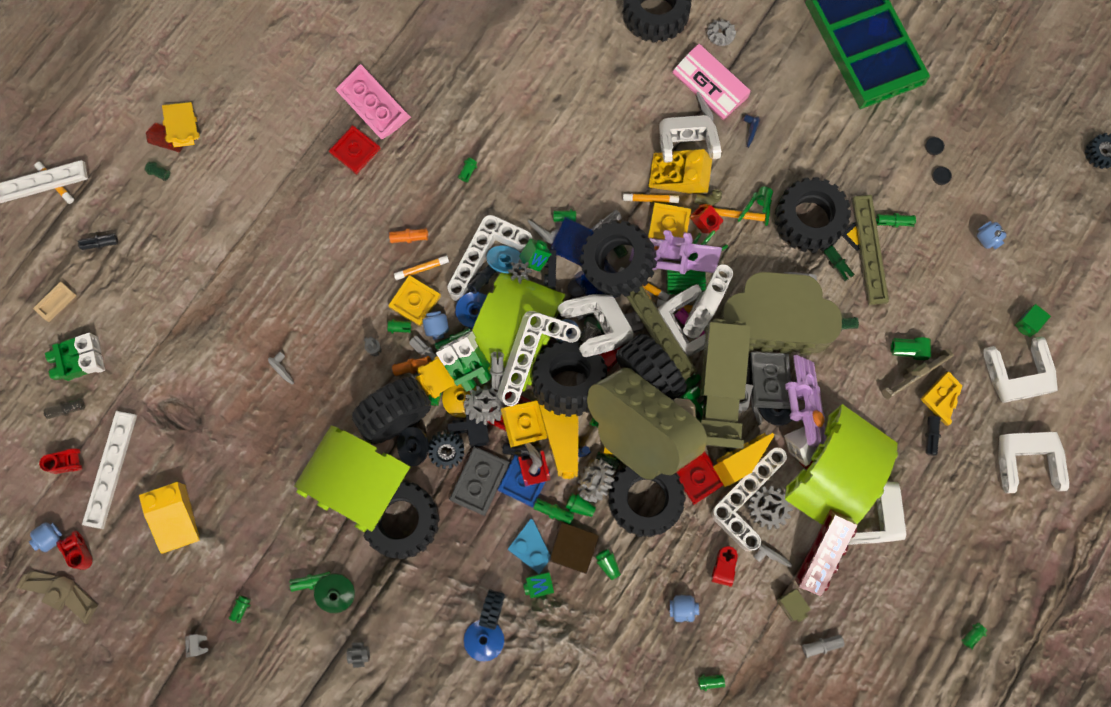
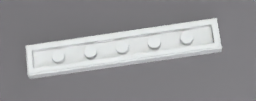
M80 160L1 182L0 203L87 180L85 162Z
M115 412L82 525L104 529L137 418L135 414Z

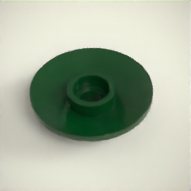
M337 573L322 577L314 589L316 604L328 613H340L346 610L352 604L355 596V589L350 579ZM331 593H336V594H337V598H335V599L331 598V597H330V594H331Z

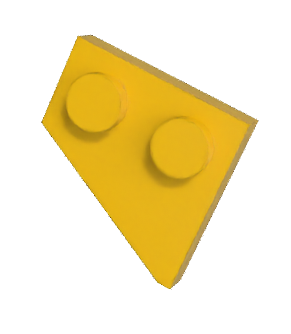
M945 372L920 398L936 416L941 418L945 426H949L952 423L951 415L953 409H956L957 397L960 395L962 385L950 372Z

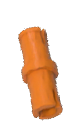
M409 228L405 231L389 232L391 244L428 240L427 228L411 230Z
M430 356L415 360L411 358L407 362L393 364L392 371L395 376L406 373L414 374L417 373L418 367L425 366L432 360Z

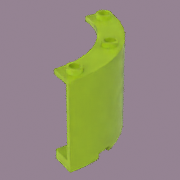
M501 272L494 282L493 293H488L472 330L479 349L490 363L489 372L492 367L491 354L493 352H496L497 359L498 352L504 354L503 368H506L524 314L528 311H535L556 318L559 314L558 307L564 302L565 294L535 282L527 281L526 279H523L522 283L519 284L517 278L513 281L511 280V277L514 275L511 273ZM536 316L530 320V324L534 325L537 322ZM551 322V323L549 324V326H548V330H549V331L551 330V327H552V325H553L554 322ZM541 334L522 389L524 392L528 385L532 386L533 364L536 362V358L541 353L543 346H547L551 337L549 335ZM530 335L524 338V344L530 342ZM524 354L518 356V363L524 360ZM514 373L511 376V381H515L518 378V373Z
M841 404L828 417L827 427L824 435L827 437L824 444H819L811 457L813 463L807 471L802 469L795 479L786 486L785 500L821 525H823L830 509L852 518L858 524L876 500L883 495V488L888 481L895 459L898 456V443Z
M331 425L294 487L297 488L296 493L305 498L309 495L319 501L317 505L321 508L328 510L330 507L356 522L354 527L363 532H366L367 529L373 531L410 466L389 454L382 453L380 455L375 452L377 448Z

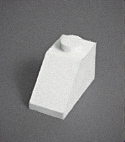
M805 427L784 435L789 453L804 466L809 465L817 447L808 445Z

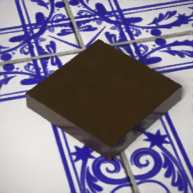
M560 523L548 561L587 574L599 535Z

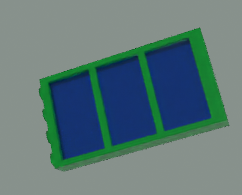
M890 0L805 1L860 110L924 86L930 78L924 63Z

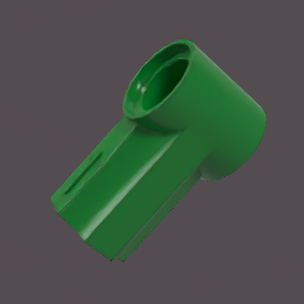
M925 337L914 339L893 338L891 353L893 356L913 357L915 360L931 359V339Z

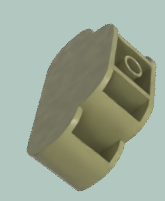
M759 272L752 275L747 280L742 292L731 296L727 300L719 317L721 320H726L725 324H731L734 321L746 322V326H751L749 351L761 349V352L767 353L773 352V350L787 354L800 352V355L821 353L837 339L842 329V315L838 306L830 300L823 299L822 288L814 278L797 274Z
M621 368L590 387L587 404L593 418L599 423L598 433L602 443L612 454L642 478L651 480L661 473L673 475L703 454L707 443V435L699 420L633 370Z

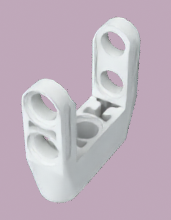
M710 117L665 118L660 122V145L664 162H672L673 160L672 142L706 140L711 159H720V141L716 126Z
M719 265L714 271L705 292H702L696 299L683 328L686 336L698 338L713 317L733 276V271L729 266ZM719 271L725 272L727 278L720 276ZM712 285H717L718 287H720L721 291H715L712 288Z
M699 285L686 289L658 307V310L688 357L704 349L705 334L689 343L673 312L698 298L699 294L702 293Z
M592 294L561 303L558 307L560 315L565 318L593 312L605 335L590 338L579 347L583 357L615 350L633 339V331L611 294Z
M1044 337L1033 338L1031 342V352L1038 374L1009 380L1000 351L994 346L984 349V358L989 375L1002 403L1058 391L1056 369Z
M1057 432L1017 433L999 436L998 458L1002 487L1005 493H1016L1019 479L1015 456L1047 454L1051 484L1056 491H1067L1069 489L1065 451Z
M887 481L883 488V495L877 499L880 531L856 533L850 539L848 545L905 540L906 528L901 490L898 482Z

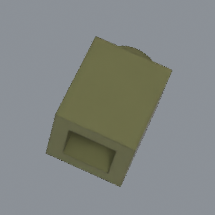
M792 589L776 600L790 621L797 620V622L804 620L808 617L807 612L811 610L797 589Z

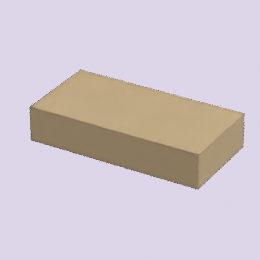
M60 282L33 309L47 322H50L77 295L64 283Z

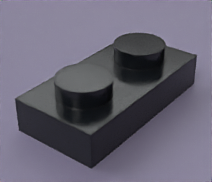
M549 250L551 256L545 263V268H548V274H545L544 286H548V288L556 291V250Z

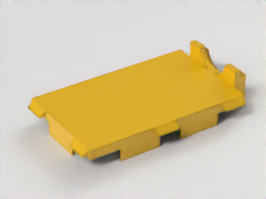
M192 102L162 105L163 126H165L167 134L165 136L166 142H173L174 147L195 145L194 140L200 138V135L196 129L195 122H197V118L194 116Z
M438 356L425 366L418 367L419 375L415 377L426 395L431 394L434 399L440 396V393L455 386L454 379L450 376Z

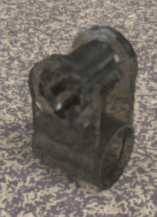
M586 322V326L582 329L578 340L585 343L590 338L601 336V330L590 322Z

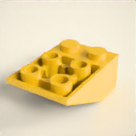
M705 149L673 151L672 162H664L662 152L653 154L649 181L650 188L684 193H708L712 159Z
M763 433L745 443L743 449L737 448L733 450L734 454L731 451L716 460L718 464L713 466L724 487L753 472L773 439L774 433L768 436L766 433Z

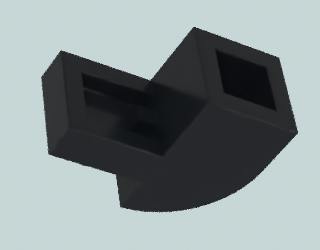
M470 414L466 415L467 422L460 419L453 420L452 424H447L449 434L450 431H454V435L468 433L471 448L490 445L487 426L483 424V421L477 424L475 418L470 420Z

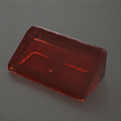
M154 123L146 131L147 143L176 152H181L183 146L174 147L173 142H166V128L161 124Z

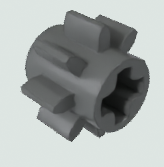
M521 259L516 264L511 262L513 268L508 270L509 273L514 274L511 280L513 281L517 278L519 284L522 283L523 279L529 281L527 275L532 273V270L527 269L529 263L522 264ZM519 267H522V269L525 272H522L519 276L518 273L515 271H518Z
M364 642L352 643V648H347L348 664H353V668L365 667L364 662L370 661L369 646L364 647Z

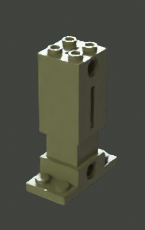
M714 319L707 324L705 330L700 396H704L702 420H699V422L704 427L707 435L706 445L743 449L744 440H741L742 423H738L739 402L745 399L751 326H746V322L742 321L725 324L726 320Z

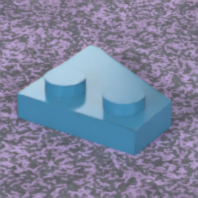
M530 519L508 550L540 574L548 564L550 554L534 521Z

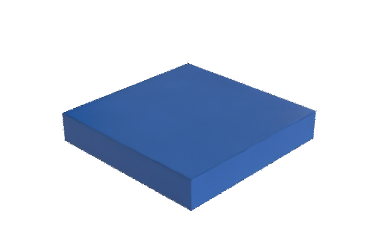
M515 455L498 491L533 508L546 482L525 487L519 459ZM539 468L536 474H532L531 472H529V474L531 476L536 477L540 474L541 470Z

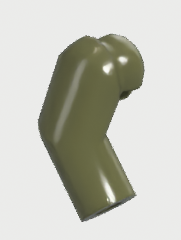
M714 189L707 197L697 194L695 203L711 204L713 206L721 200L722 192L719 189Z

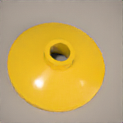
M461 384L444 390L442 403L445 410L454 417L465 418L464 401L466 394L470 395V390L466 392ZM463 394L464 399L458 400V395Z

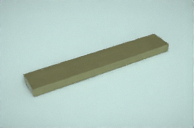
M872 195L853 196L852 204L868 305L887 304L889 298Z
M642 285L637 293L634 291L630 292L631 295L627 296L634 310L651 337L674 361L684 379L686 380L697 372L696 368L644 286Z

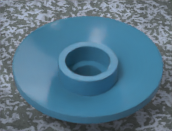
M496 246L488 251L486 259L494 270L509 273L508 270L513 268L511 262L518 263L521 253L509 246Z

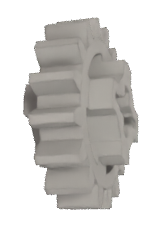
M484 385V389L477 386L476 391L470 390V395L466 394L464 401L465 414H470L469 419L475 418L477 424L483 421L484 425L487 424V421L494 424V419L500 421L501 409L505 408L506 405L498 398V391L495 392L492 387L487 389V385Z
M595 459L594 463L590 461L589 467H584L585 472L580 473L582 479L578 483L581 486L577 488L581 491L579 495L583 499L594 503L597 500L601 501L603 494L607 496V489L612 488L610 482L614 481V478L611 477L614 474V471L611 470L612 466L601 459Z
M770 486L768 491L765 487H762V493L757 490L754 493L756 497L750 498L753 504L748 505V508L753 509L749 516H755L753 522L759 521L760 528L767 525V530H771L772 525L775 529L780 528L779 523L783 526L787 524L784 519L791 518L787 513L792 511L793 508L788 507L790 503L785 500V494H780L781 489L778 488L774 491L773 486ZM772 496L777 497L780 501L773 499ZM762 497V505L761 507L757 508L758 502ZM768 505H770V506H776V505H777V507H775L772 511H771V510H764V511H763V509H765ZM781 508H783L782 515L780 518H778V512ZM760 515L768 517L769 521L765 520Z

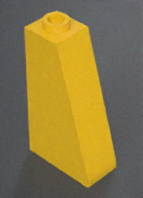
M540 405L557 475L562 476L564 479L578 477L579 416H576V414L571 415V417H565V414L559 416L554 414L552 410L549 412L544 409V405Z

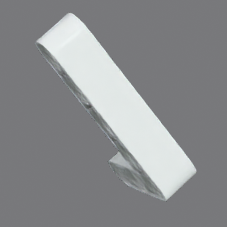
M489 215L484 217L448 284V292L451 299L458 301L463 295L468 293L467 285L476 278V274L479 272L495 240L522 252L526 244H521L520 241L522 239L529 241V239H532V235L528 231L495 216ZM489 224L495 225L493 229L486 228ZM507 231L512 233L508 237L503 235ZM480 240L487 241V243L484 245L478 244ZM474 255L479 257L476 261L469 260ZM465 271L470 272L468 277H462L461 274ZM457 287L462 289L461 292L457 294L452 292L453 289Z
M535 311L526 312L522 318L497 395L500 401L507 406H514L519 401L541 334L567 342H576L581 334L577 326ZM534 316H536V317H537V322H536V324L531 325V324H530L531 318L534 317ZM551 322H554V329L552 331H549V324ZM572 328V334L567 337L566 331ZM530 335V342L524 344V338ZM524 354V360L518 363V356ZM514 373H518V378L515 381H511V376ZM512 391V396L505 400V394Z
M774 448L757 463L753 472L745 476L712 509L711 515L713 520L745 551L750 552L759 548L761 538L736 511L784 464L787 455L781 448ZM773 453L780 456V462L777 463L772 460ZM759 467H764L767 470L766 476H761L758 473ZM747 480L751 481L754 486L753 490L746 489L744 482ZM732 494L739 496V504H734L731 501L730 497ZM718 508H723L726 511L725 518H720L717 515ZM733 522H737L740 525V532L736 533L731 529ZM747 537H752L755 540L754 547H749L746 544Z

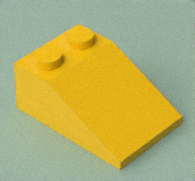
M175 482L139 495L143 514L161 554L200 541L186 485Z

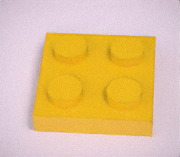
M654 203L648 237L665 240L664 230H669L674 237L684 238V232L687 233L691 209Z
M409 275L388 307L421 327L426 313L432 311L441 298V294Z
M538 401L501 409L510 447L547 439Z

